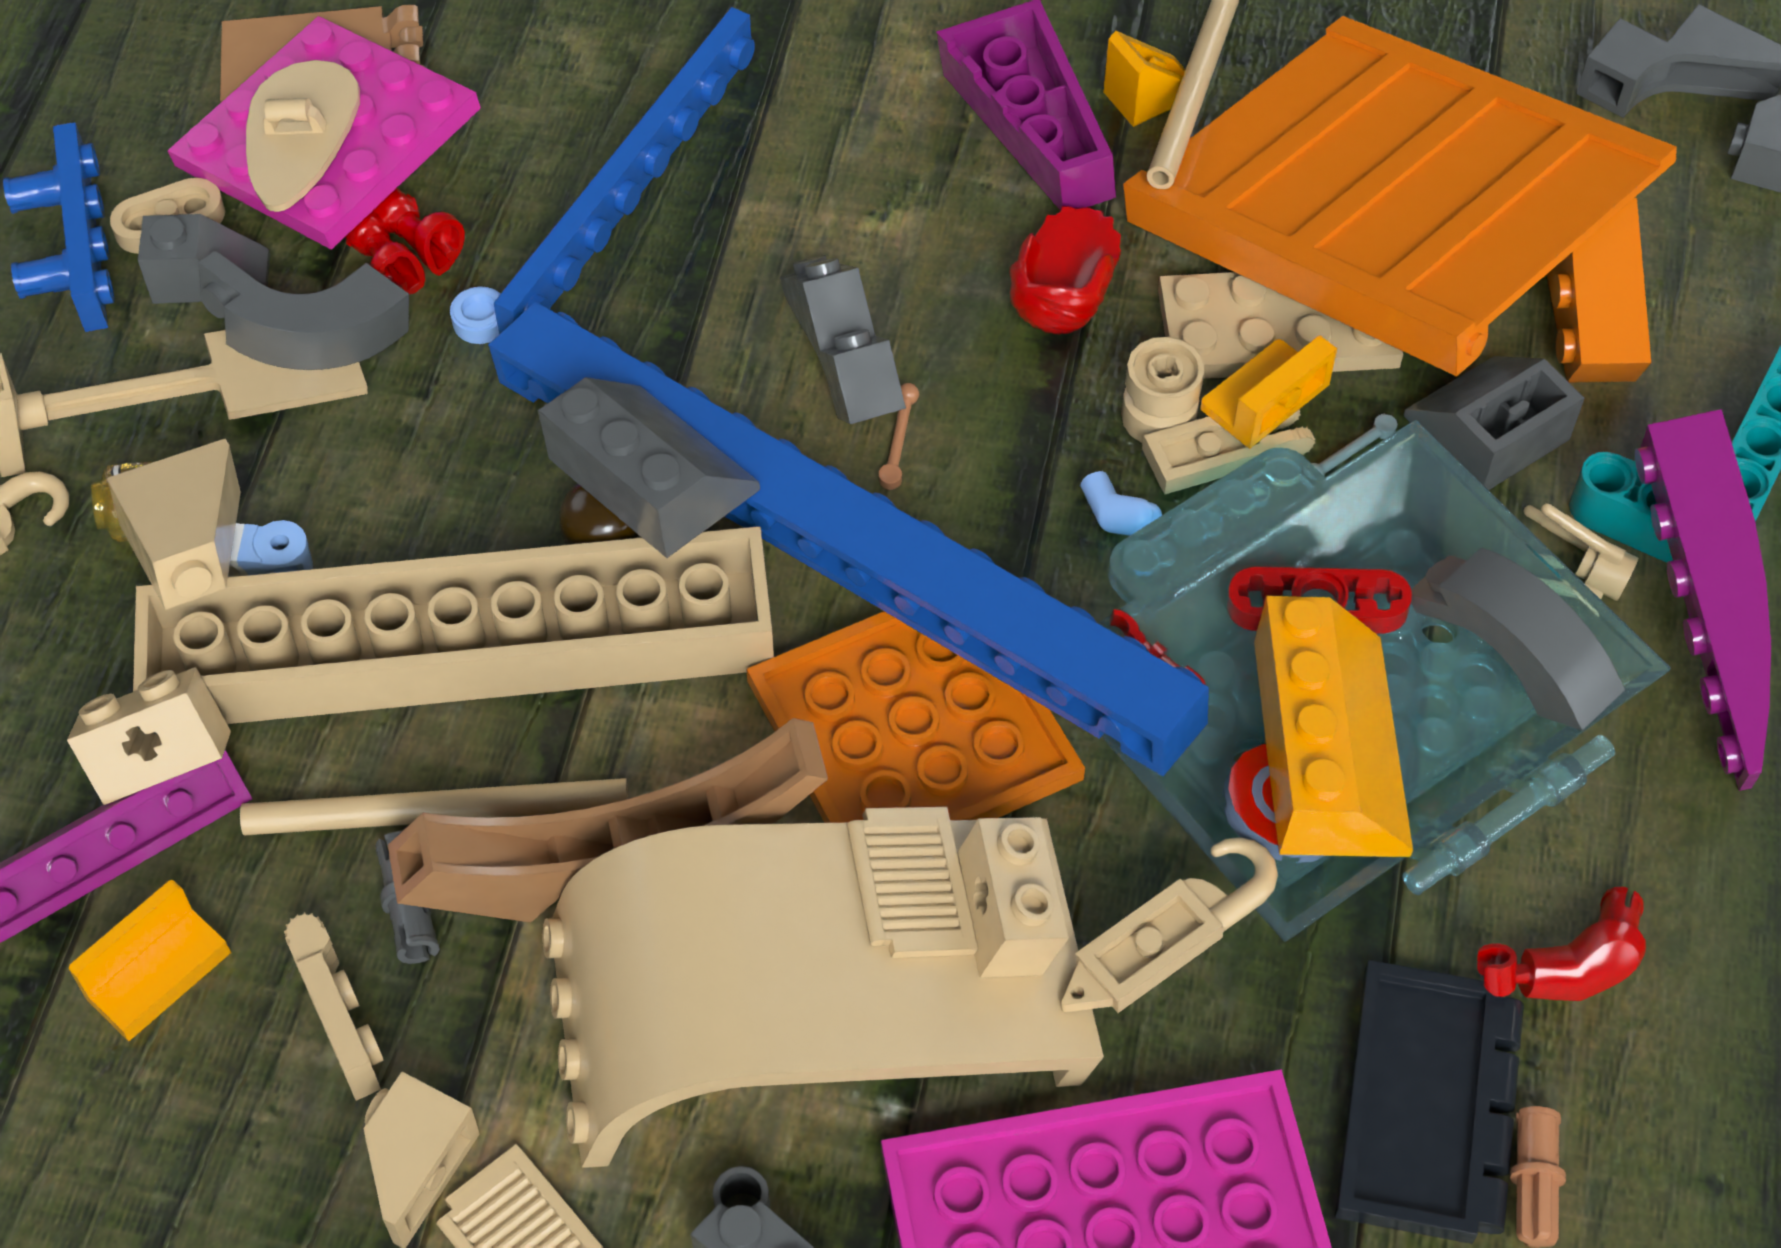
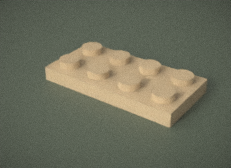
M1236 272L1160 276L1158 294L1165 337L1183 340L1196 349L1203 359L1205 370L1203 379L1230 377L1277 339L1283 340L1299 352L1319 335L1337 348L1332 372L1400 368L1403 351Z

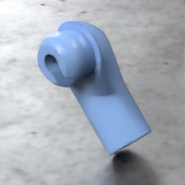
M1094 472L1082 480L1080 487L1098 524L1103 530L1109 533L1137 537L1152 535L1160 528L1162 523L1161 509L1156 504L1148 502L1143 498L1118 495L1106 472Z

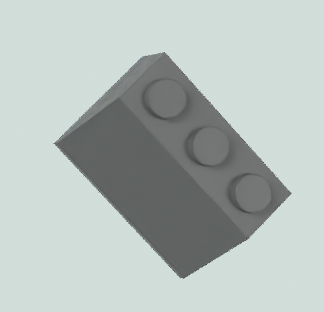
M585 377L538 410L549 459L666 558L677 552L760 490L758 480L641 386Z

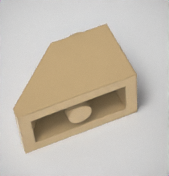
M401 1072L390 1090L384 1088L374 1097L366 1112L365 1127L363 1129L383 1221L393 1243L401 1248H406L480 1133L471 1107Z

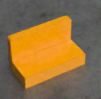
M1321 335L1317 336L1299 352L1283 340L1277 339L1205 395L1201 400L1200 408L1206 415L1251 449L1330 385L1337 348Z
M169 880L70 964L69 971L86 1000L127 1041H130L231 954L227 942L191 908L182 887L174 880Z

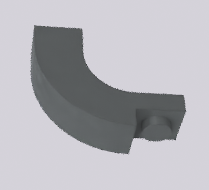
M216 250L198 262L201 301L211 314L217 318H225L226 345L251 359L268 365L294 370H324L343 367L363 361L382 352L409 331V293L367 263L329 289L310 294H290L276 291L261 284Z
M1482 547L1468 560L1448 555L1444 560L1430 567L1426 576L1411 589V604L1415 612L1463 627L1492 646L1514 670L1537 715L1583 731L1625 691L1609 656L1580 616L1547 584L1505 556Z

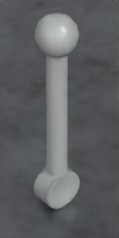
M1388 414L1377 416L1372 429L1319 464H1307L1302 469L1303 481L1311 486L1319 485L1324 480L1325 473L1376 439L1392 438L1398 425L1396 419Z

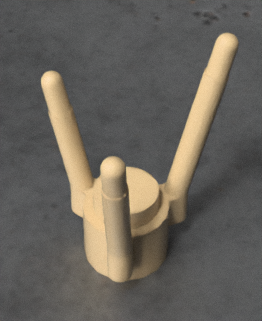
M1544 504L1541 507V511L1534 506H1526L1523 512L1527 517L1585 552L1575 573L1576 576L1585 580L1583 585L1538 578L1558 595L1579 598L1596 607L1603 595L1618 601L1639 558L1607 542L1551 504Z

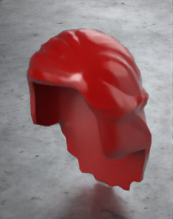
M1062 206L1061 211L1056 215L1046 216L1043 225L1035 236L1033 233H1030L1020 246L1017 261L1009 268L1011 304L1025 322L1029 323L1033 328L1040 329L1046 333L1069 334L1085 326L1097 313L1099 305L1104 301L1115 266L1121 256V234L1113 229L1114 219L1112 216L1105 217L1102 211L1088 207L1076 209L1071 206Z

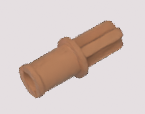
M1525 1107L1520 1109L1519 1113H1516L1517 1165L1513 1166L1510 1170V1180L1517 1185L1516 1236L1528 1247H1552L1559 1238V1187L1563 1186L1566 1182V1173L1559 1167V1125L1561 1124V1115L1556 1110L1548 1107Z

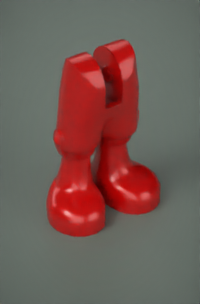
M397 187L345 236L348 246L353 247L357 252L365 256H372L371 267L410 295L416 293L424 286L425 273L417 257L404 244L393 242L390 239L389 233L404 238L418 254L423 264L433 274L440 276L450 269L461 253L464 245L465 231L463 225L451 213L434 212L420 220V210L416 199L408 193H403Z

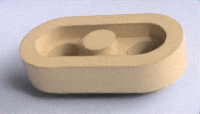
M188 178L122 201L112 211L110 225L118 245L128 252L138 254L143 216L202 214L221 223L225 216V207L220 190L215 184L204 178Z

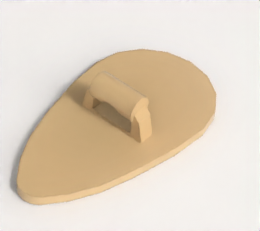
M319 60L295 63L272 74L258 87L250 103L246 125V156L248 174L252 185L266 209L274 212L284 211L303 198L322 178L348 135L360 106V87L350 70L335 62Z

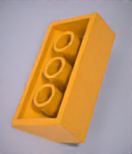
M1266 596L1254 646L1279 855L1411 857L1413 845L1381 637L1330 597Z

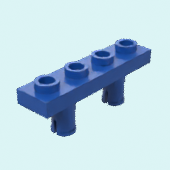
M75 122L53 126L57 164L53 165V170L14 178L5 177L3 178V186L7 204L10 206L12 214L23 210L61 205L66 249H62L61 255L21 263H11L13 283L20 299L49 292L70 290L85 332L108 328L106 304L115 303V297L109 272L107 269H101V261L109 260L110 255L104 229L102 226H96V219L105 217L99 187L97 184L92 185L91 177L100 176L98 159L93 143L83 144Z

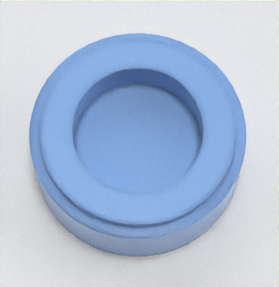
M473 287L462 291L454 298L450 306V315L453 329L462 340L474 344H484L492 342L499 335L493 303L501 293L489 287Z

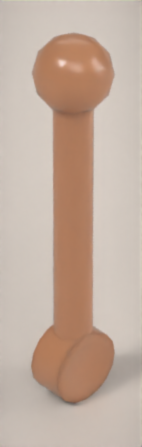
M911 383L901 385L906 409L898 411L888 462L879 470V483L888 490L896 489L902 483V471L899 467L911 405L916 403L919 398L918 388Z

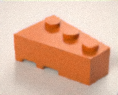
M1634 198L1547 273L1558 332L1556 355L1558 362L1564 364L1566 380L1569 383L1636 382L1651 364L1637 198Z

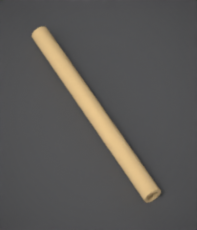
M1211 0L1147 172L1149 184L1157 189H1168L1175 181L1239 0Z
M627 778L243 803L240 808V824L243 835L409 825L423 812L483 818L555 814L629 799Z

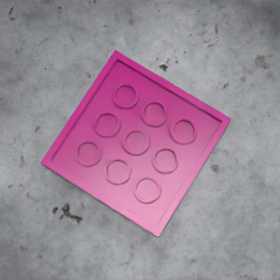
M317 16L168 150V153L175 167L196 178L209 180L220 191L332 250L478 112L481 107L475 91ZM312 60L335 62L350 70L360 87V106L352 127L336 157L314 187L290 208L279 212L266 209L258 198L248 174L246 125L251 100L258 87L275 72L292 64Z

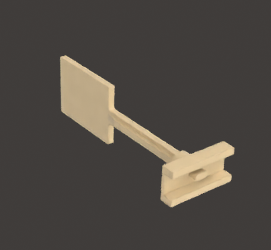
M225 330L204 334L205 344L211 360L209 365L42 395L40 390L17 394L2 353H0L1 477L26 473L23 430L48 426V420L211 390H218L221 393L228 419L231 420L368 394V387L359 362L324 370H295L276 367L251 359L226 345Z

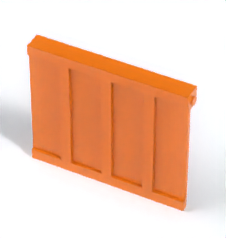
M1342 16L1326 28V35L1191 137L1175 181L1170 188L1157 189L1151 186L1147 180V172L1144 170L1136 173L1123 183L1127 222L1454 376H1458L1482 353L1488 338V325L1676 162L1677 146Z

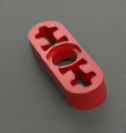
M1249 567L1239 571L1232 578L1228 590L1227 610L1235 624L1247 630L1257 631L1266 596H1283V590H1291V596L1302 597L1309 590L1323 589L1331 593L1336 602L1346 610L1349 592H1355L1353 601L1355 609L1347 611L1376 634H1385L1396 631L1406 622L1412 600V590L1404 577L1394 571L1384 569ZM1249 591L1261 592L1262 600H1264L1262 607L1251 606V601L1248 597ZM1374 594H1386V600L1390 603V608L1387 610L1378 609L1376 600H1373Z

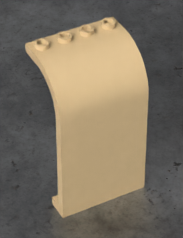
M1042 819L1069 939L1041 976L980 978L975 955L891 958L889 946H871L847 826L848 822L710 825L682 828L634 840L608 851L588 863L567 883L553 917L545 919L542 933L544 955L546 958H554L557 976L551 982V1012L554 1019L562 1018L565 1039L560 1040L558 1048L559 1074L562 1080H570L573 1102H569L567 1106L566 1130L569 1142L571 1144H579L581 1167L609 1166L626 1132L649 1114L684 1099L726 1089L769 1085L1053 1071L1056 1087L1081 1086L1103 1059L1104 1055L1093 1009L1073 1012L1062 1011L1061 1001L1077 967L1075 953L1078 951L1047 819ZM950 820L957 852L977 820ZM1076 994L1073 996V998L1080 999L1083 997L1080 994Z

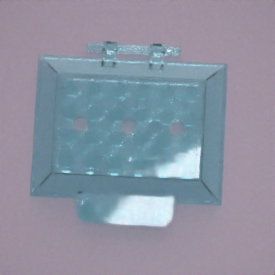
M1414 420L1327 477H1324L1302 454L1289 448L1268 449L1115 546L1110 556L1108 578L1112 588L1127 603V605L1119 610L1128 613L1137 622L1139 630L1143 632L1149 643L1154 645L1159 641L1168 648L1166 655L1181 667L1185 668L1188 665L1202 676L1206 686L1209 687L1208 724L1164 777L1122 753L1120 742L1105 733L1102 735V738L1238 889L1254 876L1255 867L1252 861L1238 853L1214 857L1210 850L1213 845L1224 839L1239 837L1228 823L1224 811L1226 800L1223 788L1231 768L1236 763L1233 757L1239 752L1248 751L1261 744H1266L1254 646L1257 631L1247 630L1238 626L1228 614V590L1232 578L1239 571L1249 567L1384 569L1400 574L1406 579L1412 589L1426 576L1430 567L1444 560L1448 555L1468 560L1482 547L1505 556L1542 580L1580 616L1606 651L1625 691L1581 731L1538 716L1520 679L1506 660L1486 641L1463 627L1417 613L1412 604H1410L1407 620L1399 629L1391 633L1377 634L1381 637L1413 852L1410 858L1420 861L1403 873V880L1412 893L1420 895L1448 874L1459 876L1471 865L1490 853V844L1545 805L1555 807L1569 795L1585 786L1587 783L1586 776L1615 756L1614 746L1605 736H1596L1571 755L1561 753L1553 760L1547 757L1670 671L1671 667L1417 420ZM1312 589L1302 595V597H1330L1336 602L1334 596L1323 589ZM1283 590V596H1291V590ZM1249 591L1248 597L1250 598L1251 606L1262 607L1264 600H1262L1261 592ZM1349 592L1346 610L1355 609V603H1353L1355 592ZM1374 594L1373 600H1376L1378 609L1387 610L1390 608V603L1386 600V594ZM1111 615L1098 623L1121 637L1125 636L1120 628L1110 626ZM1432 625L1441 626L1452 634L1454 640L1449 643L1432 642L1425 637L1422 629ZM1502 789L1516 793L1475 823L1465 821L1458 827L1452 826V824ZM1284 856L1281 861L1275 859L1278 872L1275 889L1268 899L1255 910L1277 935L1286 942L1406 857L1324 856L1314 862L1298 863L1300 858Z

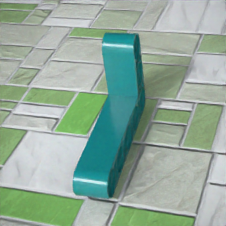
M1781 346L1732 441L1755 522L1781 471ZM1598 452L1589 456L1582 465L1569 502L1570 512L1575 520L1593 531L1666 563L1673 561L1667 539L1659 541L1654 532L1651 519V505L1657 503L1651 483H1641L1635 461L1611 452Z

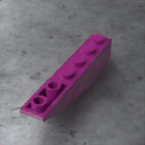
M1722 409L1649 424L1641 448L1635 449V463L1641 483H1651L1657 503L1651 505V519L1654 532L1659 541L1667 539L1673 561L1667 562V575L1671 591L1675 598H1684L1689 618L1683 621L1684 636L1688 650L1692 656L1700 654L1706 677L1700 678L1702 700L1708 714L1717 713L1723 736L1717 737L1719 760L1726 774L1734 773L1738 789L1742 791L1751 789L1762 773L1770 708L1771 634L1767 583L1756 523Z

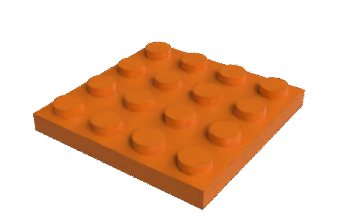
M885 611L746 669L747 682L774 731H777L792 718L814 723L828 780L813 791L810 797L824 823H844L853 820H863L862 814L866 808L947 807L950 820L999 818L1084 780L1085 766L1050 709Z

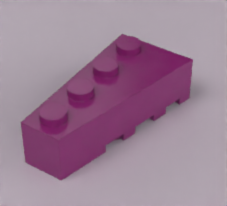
M1032 0L936 32L944 77L1060 211L1062 206L1080 209L1116 198L1113 155L1040 0Z

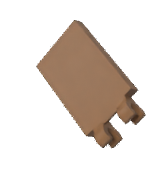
M382 6L222 21L220 102L225 100L317 16L392 51V48H396L393 51L394 53L420 65L419 48L423 46V28L419 26L418 6H399L387 17H384Z

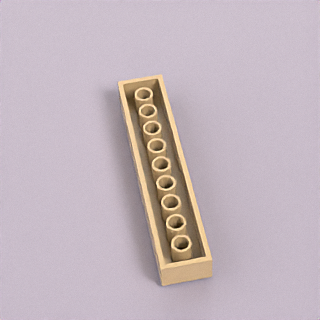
M761 527L702 532L668 558L664 557L643 538L228 577L226 589L165 610L152 585L136 586L133 692L138 690V686L143 681L162 671L173 670L175 675L196 667L226 723L234 724L747 673V668L774 657Z

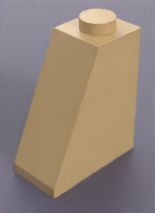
M226 438L107 478L119 524L165 610L226 589L241 493L230 446Z

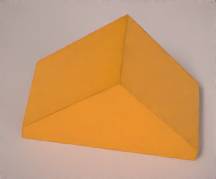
M1115 31L1108 40L1103 93L1134 127L1171 110L1186 69L1173 55Z

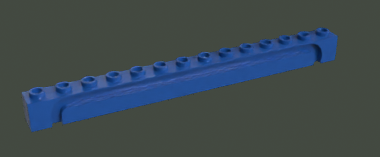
M535 301L489 344L499 382L533 403L538 398L549 403L585 377L641 386L759 481L760 490L725 515L726 518L743 528L760 526L763 540L1100 739L1104 733L1120 742L1122 753L1164 777L1208 724L1209 687L1203 684L1198 676L1184 667H1173L1150 654L1146 647L1136 639L1117 635L1098 624L1085 610L1075 606L1068 607L1047 595L1033 580L1014 576L995 565L982 551L974 548H965L946 537L933 523L926 520L918 521L897 509L884 495L869 493L850 482L837 468L829 465L822 466L803 455L788 440L773 438L756 428L744 415L736 412L731 414L712 403L697 388L684 387L667 377L655 364L648 361L642 363L623 352L611 339L604 336L599 338L581 328L569 315L563 312L555 313Z

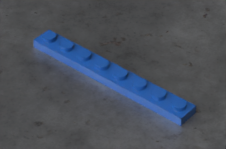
M733 7L730 8L493 304L499 334L535 301L551 309L563 291H569L574 287L582 267L593 253H598L604 249L609 241L612 229L623 215H629L634 211L642 191L654 177L658 178L664 173L672 153L682 141H688L693 136L699 119L710 105L714 106L720 102L729 81L738 70H744L753 57L755 42L751 39L750 14Z

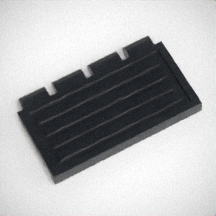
M1368 960L1364 971L1335 1218L1469 1244L1474 1243L1478 1232L1487 1234H1501L1504 1232L1508 1183L1501 1179L1483 1176V1174L1506 1176L1510 1173L1514 1120L1511 1117L1490 1113L1489 1111L1511 1113L1515 1110L1519 1057L1507 1052L1518 1051L1521 1046L1524 1003L1515 998L1492 995L1484 987L1483 980Z

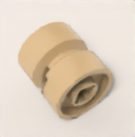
M1171 337L1152 338L1140 343L1130 354L1127 363L1126 388L1123 395L1121 415L1123 426L1130 436L1142 444L1146 434L1197 420L1199 396L1202 390L1205 370L1202 357L1194 347L1183 340Z

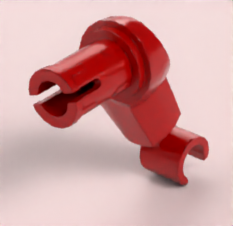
M1613 887L1608 889L1602 895L1601 911L1597 923L1586 928L1568 945L1525 949L1520 964H1517L1516 952L1507 945L1492 943L1482 946L1478 950L1477 971L1484 976V987L1489 993L1497 997L1511 994L1514 992L1516 984H1518L1521 993L1526 998L1582 1001L1615 986L1629 977L1640 966L1646 953V940L1638 929L1640 917L1644 910L1642 897L1634 891L1630 898L1629 907H1626L1625 899L1628 888Z

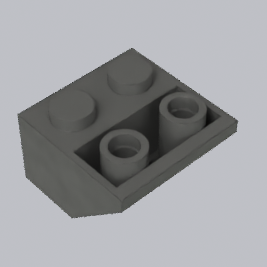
M1493 356L1405 410L1404 417L1482 495L1569 441L1585 398L1545 359Z

